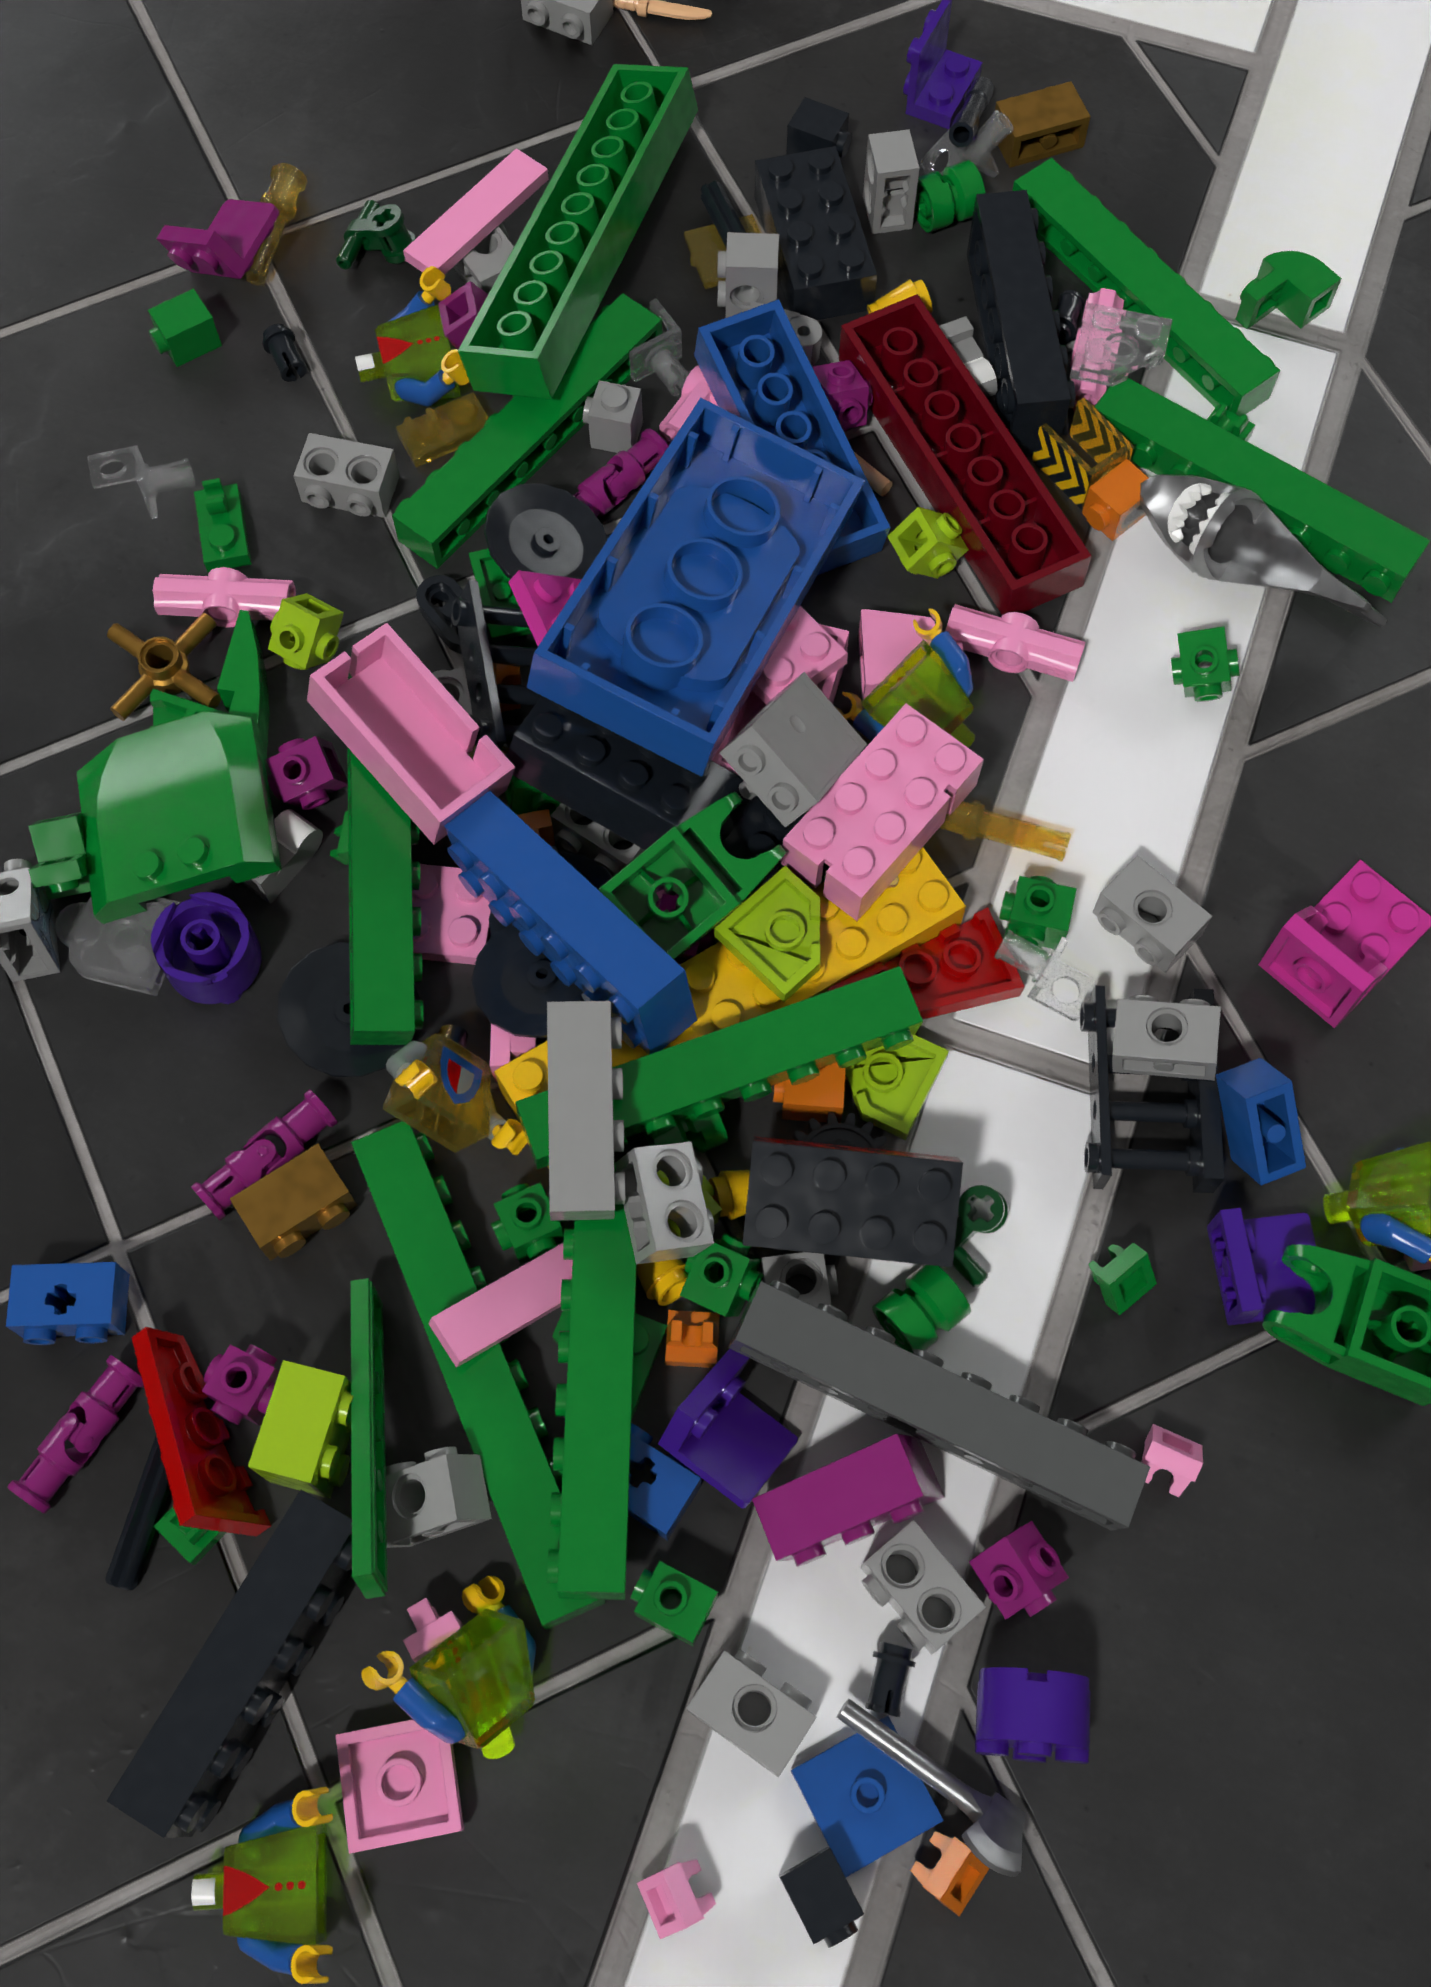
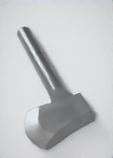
M848 1698L837 1714V1718L962 1810L974 1823L962 1834V1838L972 1853L985 1866L1006 1876H1018L1022 1866V1835L1026 1813L997 1792L990 1797L966 1785Z

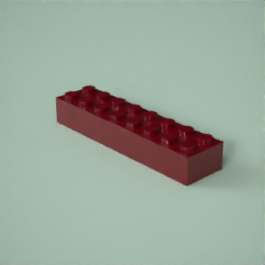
M918 294L841 325L839 361L850 360L863 379L870 383L873 401L869 408L934 510L938 513L950 514L961 526L962 533L960 536L969 549L964 554V557L1002 615L1008 612L1023 613L1082 587L1092 555Z

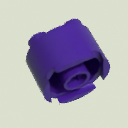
M212 892L191 894V899L177 905L173 902L158 916L151 933L152 950L159 967L174 989L188 1000L201 1004H230L236 1002L256 978L262 959L260 942L245 914L234 901L226 896Z
M990 1667L980 1669L979 1681L977 1682L975 1753L1009 1756V1748H1013L1012 1759L1018 1761L1045 1763L1046 1757H1052V1752H1055L1056 1761L1089 1763L1090 1679L1078 1674L1047 1670V1674L1028 1672V1668Z

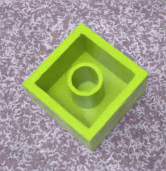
M283 1360L248 1467L270 1483L296 1490L302 1489L307 1493L331 1498L334 1486H342L350 1462V1457L345 1455V1451L351 1435V1402L354 1396L351 1395V1382L347 1377Z

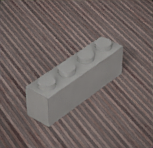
M611 1001L547 1002L550 1221L614 1219L615 1204H625V1172H614V1152H624V1121L613 1120V1100H623L622 1068H612V1049L622 1048L621 1017H611Z

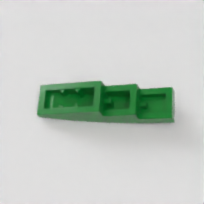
M240 610L217 690L227 712H229L228 715L251 717L259 726L264 761L266 763L270 717L267 673L259 637L249 611Z

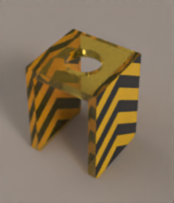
M1082 398L1077 402L1070 436L1098 464L1091 468L1047 423L1039 427L1032 456L1033 462L1081 510H1083L1089 487L1125 459L1130 461L1135 447L1086 398Z

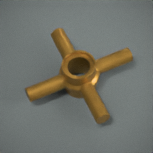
M203 612L175 642L167 637H153L144 642L119 623L113 624L107 632V637L138 659V669L141 675L112 705L110 710L120 720L125 721L150 695L152 689L171 695L184 691L202 705L215 709L221 701L219 693L189 673V660L187 658L193 649L217 626L214 619ZM169 664L168 666L159 669L161 666Z

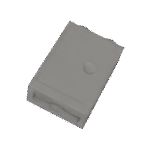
M803 672L773 697L719 753L744 780L739 784L740 794L749 800L758 796L786 828L820 801L841 774L866 747L867 743L808 675Z

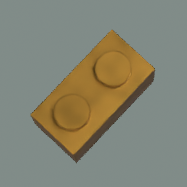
M1072 81L997 101L991 133L1009 168L1083 148L1091 116Z
M319 1144L314 1145L230 1198V1201L259 1248L270 1261L277 1256L285 1258L296 1253L305 1245L307 1237L321 1228L329 1230L340 1225L349 1217V1211L357 1206Z

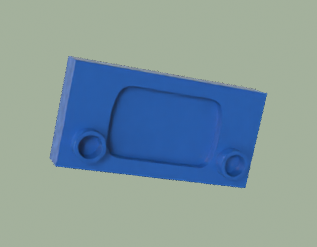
M700 397L535 650L526 688L703 777L850 519L865 480Z

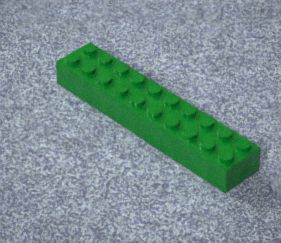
M613 64L458 349L473 391L552 399L698 112L688 67Z

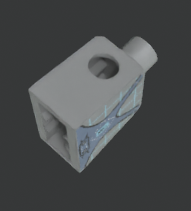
M24 859L6 861L2 866V872H0V964L12 982L60 973L52 901L48 900L44 887L33 888L28 871L32 864ZM20 929H24L26 936L20 933Z

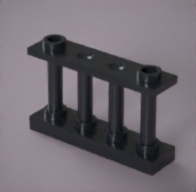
M469 580L459 598H455L453 601L451 619L453 625L458 627L473 720L480 727L474 745L477 746L479 739L487 735L501 750L505 743L511 744L513 736L520 725L503 724L500 703L535 705L542 695L526 688L527 686L496 684L492 663L531 666L533 655L537 648L489 644L485 624L529 628L520 608L482 605L478 581Z
M1095 985L1088 1002H1082L1080 1007L1081 1032H1088L1092 1143L1086 1142L1084 1168L1086 1173H1093V1189H1104L1112 1176V1168L1185 1171L1186 1176H1192L1193 1193H1214L1225 1179L1221 1107L1216 1075L1219 1074L1218 1055L1215 1081L1180 1078L1181 1081H1187L1188 1098H1184L1183 1103L1109 1101L1108 1074L1130 1073L1113 1072L1112 1054L1107 1053V1028H1115L1117 1008H1106L1105 986ZM1193 989L1188 998L1204 1000L1210 1006H1215L1214 989ZM1110 1121L1182 1123L1184 1128H1190L1191 1146H1186L1185 1151L1111 1148Z

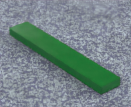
M366 1278L351 1281V1395L354 1396L351 1402L352 1578L364 1597L370 1599L386 1596L385 1592H388L383 1304L372 1281Z

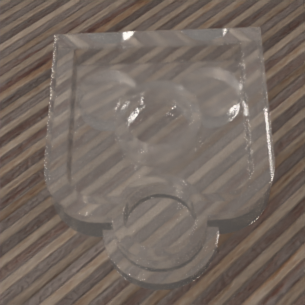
M90 897L88 903L78 902L65 907L56 918L55 932L60 941L69 947V960L82 977L158 996L165 974L155 959L151 945V933L154 923L161 912L173 902L176 905L181 902L158 897L145 901L147 904V911L102 924L94 918L92 898Z

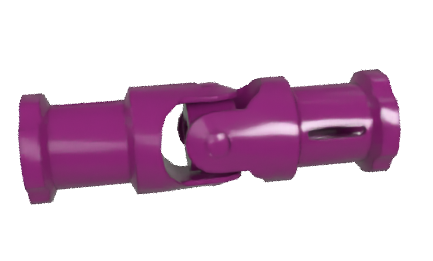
M652 429L644 430L636 444L627 451L623 450L615 454L605 466L599 468L580 483L577 487L578 492L573 496L588 505L596 517H604L626 498L628 492L632 489H637L646 481L645 476L655 468L669 446L656 431Z
M310 1089L303 1094L304 1100L283 1118L276 1116L247 1141L243 1147L244 1150L233 1151L225 1158L226 1164L202 1184L195 1182L191 1186L219 1221L226 1216L224 1210L232 1204L230 1201L231 1197L300 1155L305 1150L304 1144L324 1127L329 1126L332 1128L338 1123L329 1109ZM265 1136H275L286 1145V1154L283 1158L278 1154L274 1144L264 1138Z
M112 1355L106 1360L108 1367L88 1392L81 1391L70 1405L68 1412L57 1422L37 1447L39 1455L19 1480H12L7 1486L15 1495L43 1514H46L51 1508L49 1501L68 1476L77 1475L99 1446L104 1436L118 1422L120 1418L117 1413L137 1387L144 1388L142 1377ZM65 1441H70L75 1447L65 1449Z

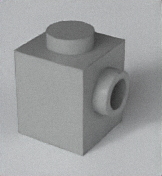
M599 380L594 397H587L583 410V423L589 424L591 448L618 453L623 450L627 451L637 443L643 423L641 388Z

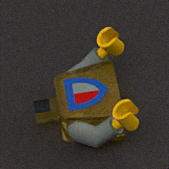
M457 1025L442 1026L439 1029V1034L435 1033L421 1042H409L387 1060V1071L394 1080L383 1105V1110L455 1153L486 1137L491 1140L495 1148L504 1149L507 1147L515 1156L519 1155L528 1142L521 1123L514 1119L506 1121L497 1113L490 1091L491 1069L486 1061L466 1049L468 1033L464 1028Z

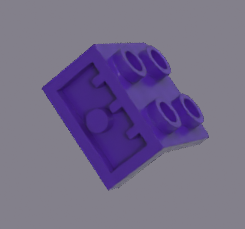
M942 0L936 11L932 9L929 11L921 37H914L910 44L906 61L911 64V69L905 80L903 94L907 95V115L950 130L957 114L964 105L966 94L972 82L981 75L983 62L946 49L952 0Z
M1241 1208L1220 1210L1207 1225V1231L1228 1326L1262 1322L1265 1314L1270 1313L1271 1310L1289 1313L1300 1312L1311 1315L1315 1309V1295L1311 1286L1282 1262L1286 1246L1297 1244L1316 1246L1309 1215L1307 1213H1296L1243 1220Z
M729 1349L677 1408L658 1445L737 1506L744 1509L798 1442V1437L740 1394L746 1381L739 1376L749 1358Z

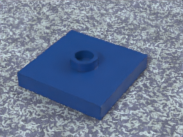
M888 1715L879 1720L897 1733ZM858 1733L790 1770L845 1877L850 1876L944 1821L924 1782Z

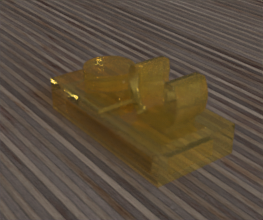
M474 392L439 406L434 411L432 408L425 409L426 414L413 420L410 416L406 417L403 424L396 426V430L415 467H419L457 450L463 442L471 440L484 427L489 417Z

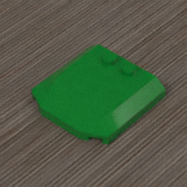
M206 711L117 738L77 771L94 918L102 924L147 911L145 901L229 876L236 883H241L282 870L260 730L251 717Z

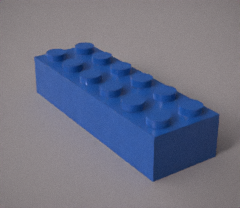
M778 299L699 327L694 357L719 407L865 480L852 515L818 575L882 551L891 527L780 300Z
M490 790L444 826L451 842V846L447 848L448 853L462 870L458 877L466 890L475 898L480 895L490 902L488 906L497 920L505 927L512 923L520 931L519 937L529 951L535 956L543 953L551 961L550 966L553 972L566 986L569 987L574 983L584 992L582 994L584 1001H611V1017H621L622 1040L629 1047L635 1049L639 1045L648 1055L663 1050L697 1021L685 969Z

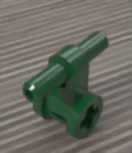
M367 200L358 218L351 220L344 233L345 242L336 257L337 265L342 269H350L360 250H381L387 262L392 264L404 262L403 250L416 237L413 232L406 229L404 225L405 217L400 207L395 204H387L380 207L376 201Z
M976 1185L964 1191L960 1196L958 1208L959 1217L957 1218L953 1267L973 1288L979 1287L988 1278V1273L962 1246L977 1232L989 1234L998 1231L1005 1225L1009 1215L1008 1203L1003 1195L984 1185ZM979 1198L985 1202L993 1199L994 1203L991 1205L990 1211L994 1216L990 1221L983 1218L973 1219L977 1212L976 1207L973 1205L976 1199Z

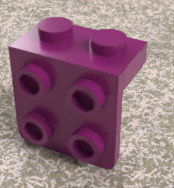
M229 199L223 203L208 230L164 225L156 239L169 251L168 257L181 268L193 273L241 279L243 274L252 267L253 257L262 242L272 233L274 222L279 216V210L272 203Z

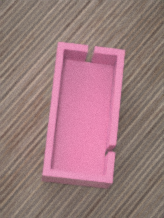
M385 623L353 645L351 657L344 651L310 675L307 702L433 845L447 835L444 826L489 790L497 797L507 790L515 766L487 735L479 739L472 760L468 754L473 751L480 727L388 623Z
M906 703L841 774L820 801L784 837L782 847L787 853L781 859V864L787 866L796 876L814 889L821 883L824 863L830 868L826 871L823 896L858 921L945 821L946 814L951 815L976 787L984 759Z

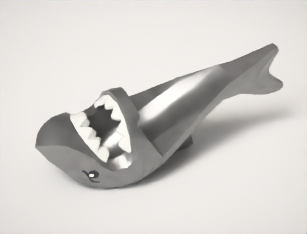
M1157 474L1141 483L1140 504L1152 527L1164 544L1192 573H1197L1198 576L1221 582L1271 587L1305 593L1325 599L1377 626L1382 627L1386 624L1387 619L1374 609L1363 596L1336 579L1320 565L1253 491L1193 475Z

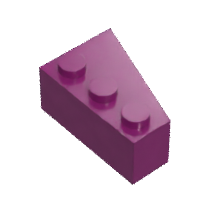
M897 1433L753 1498L752 1501L776 1561L794 1559L796 1567H799L827 1555L824 1547L843 1539L846 1546L863 1540L875 1533L873 1526L891 1519L894 1524L908 1520L924 1512L922 1506L945 1498L921 1440L913 1436Z

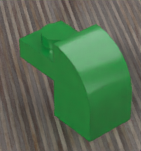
M1280 251L1263 258L1257 277L1243 289L1240 295L1241 304L1235 320L1246 329H1249L1277 308L1301 329L1330 308L1342 278L1322 261L1309 254L1298 251Z
M81 812L38 820L29 825L38 864L28 869L33 888L44 886L48 900L90 892Z

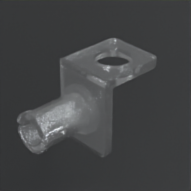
M996 110L976 131L972 142L966 147L953 145L949 139L948 130L922 157L921 165L925 174L935 171L937 157L940 153L947 150L949 159L946 167L970 160L979 171L995 178L999 174V170L991 152L1007 135L1013 132V125L1005 114L999 113Z
M655 298L650 301V311L662 319L667 331L662 326L663 333L630 351V374L633 381L638 382L656 373L667 387L669 393L672 396H679L680 391L676 384L682 390L685 380L689 375V372L679 362V359L682 358L681 328Z
M137 445L92 454L87 457L90 479L95 489L137 480L151 519L158 517L157 493L195 486L193 471L187 458L149 467L148 463H144ZM121 462L124 464L123 468L117 473L107 475L100 472V469L107 463Z
M1008 930L994 958L1001 959L1032 976L1031 982L1034 984L1027 997L1071 1021H1077L1080 1018L1081 1003L1088 1002L1097 982L1086 974L1059 961L1069 939L1062 936L1054 949L1049 947L1046 951L1014 934L1013 931ZM1062 978L1072 980L1079 990L1078 999L1072 1003H1064L1058 1000L1053 993L1054 982Z

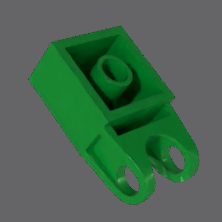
M737 792L730 793L678 826H674L598 889L675 961L736 910L787 853L780 844L772 850L761 853L751 859L736 858L725 850L720 839V829L726 823L730 814L741 804L742 798ZM660 890H664L667 895L672 890L676 892L679 896L675 904L677 910L669 912L668 909L665 911L658 909L656 905L659 898L656 893Z
M1297 1244L1286 1246L1282 1262L1311 1286L1315 1295V1309L1311 1315L1300 1312L1289 1313L1271 1310L1270 1313L1264 1316L1262 1323L1264 1330L1279 1341L1325 1367L1421 1406L1431 1404V1280L1376 1258L1367 1260L1311 1245Z

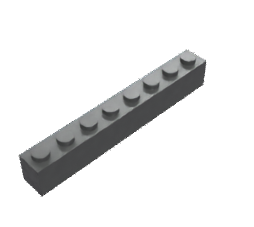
M761 1281L753 1290L728 1348L1111 1531L1129 1527L1150 1470V1466L1135 1460L1136 1452L1113 1441H1106L1105 1445L1087 1437L1088 1429L1074 1421L1058 1418L1057 1422L1039 1414L1040 1407L1026 1398L1010 1395L1009 1399L992 1392L990 1391L992 1384L980 1376L968 1372H963L959 1376L942 1368L944 1361L934 1354L920 1349H915L913 1353L894 1345L895 1337L881 1329L867 1326L864 1331L846 1322L848 1316L833 1306L820 1303L816 1308L798 1299L800 1293L787 1284L771 1281L768 1285Z

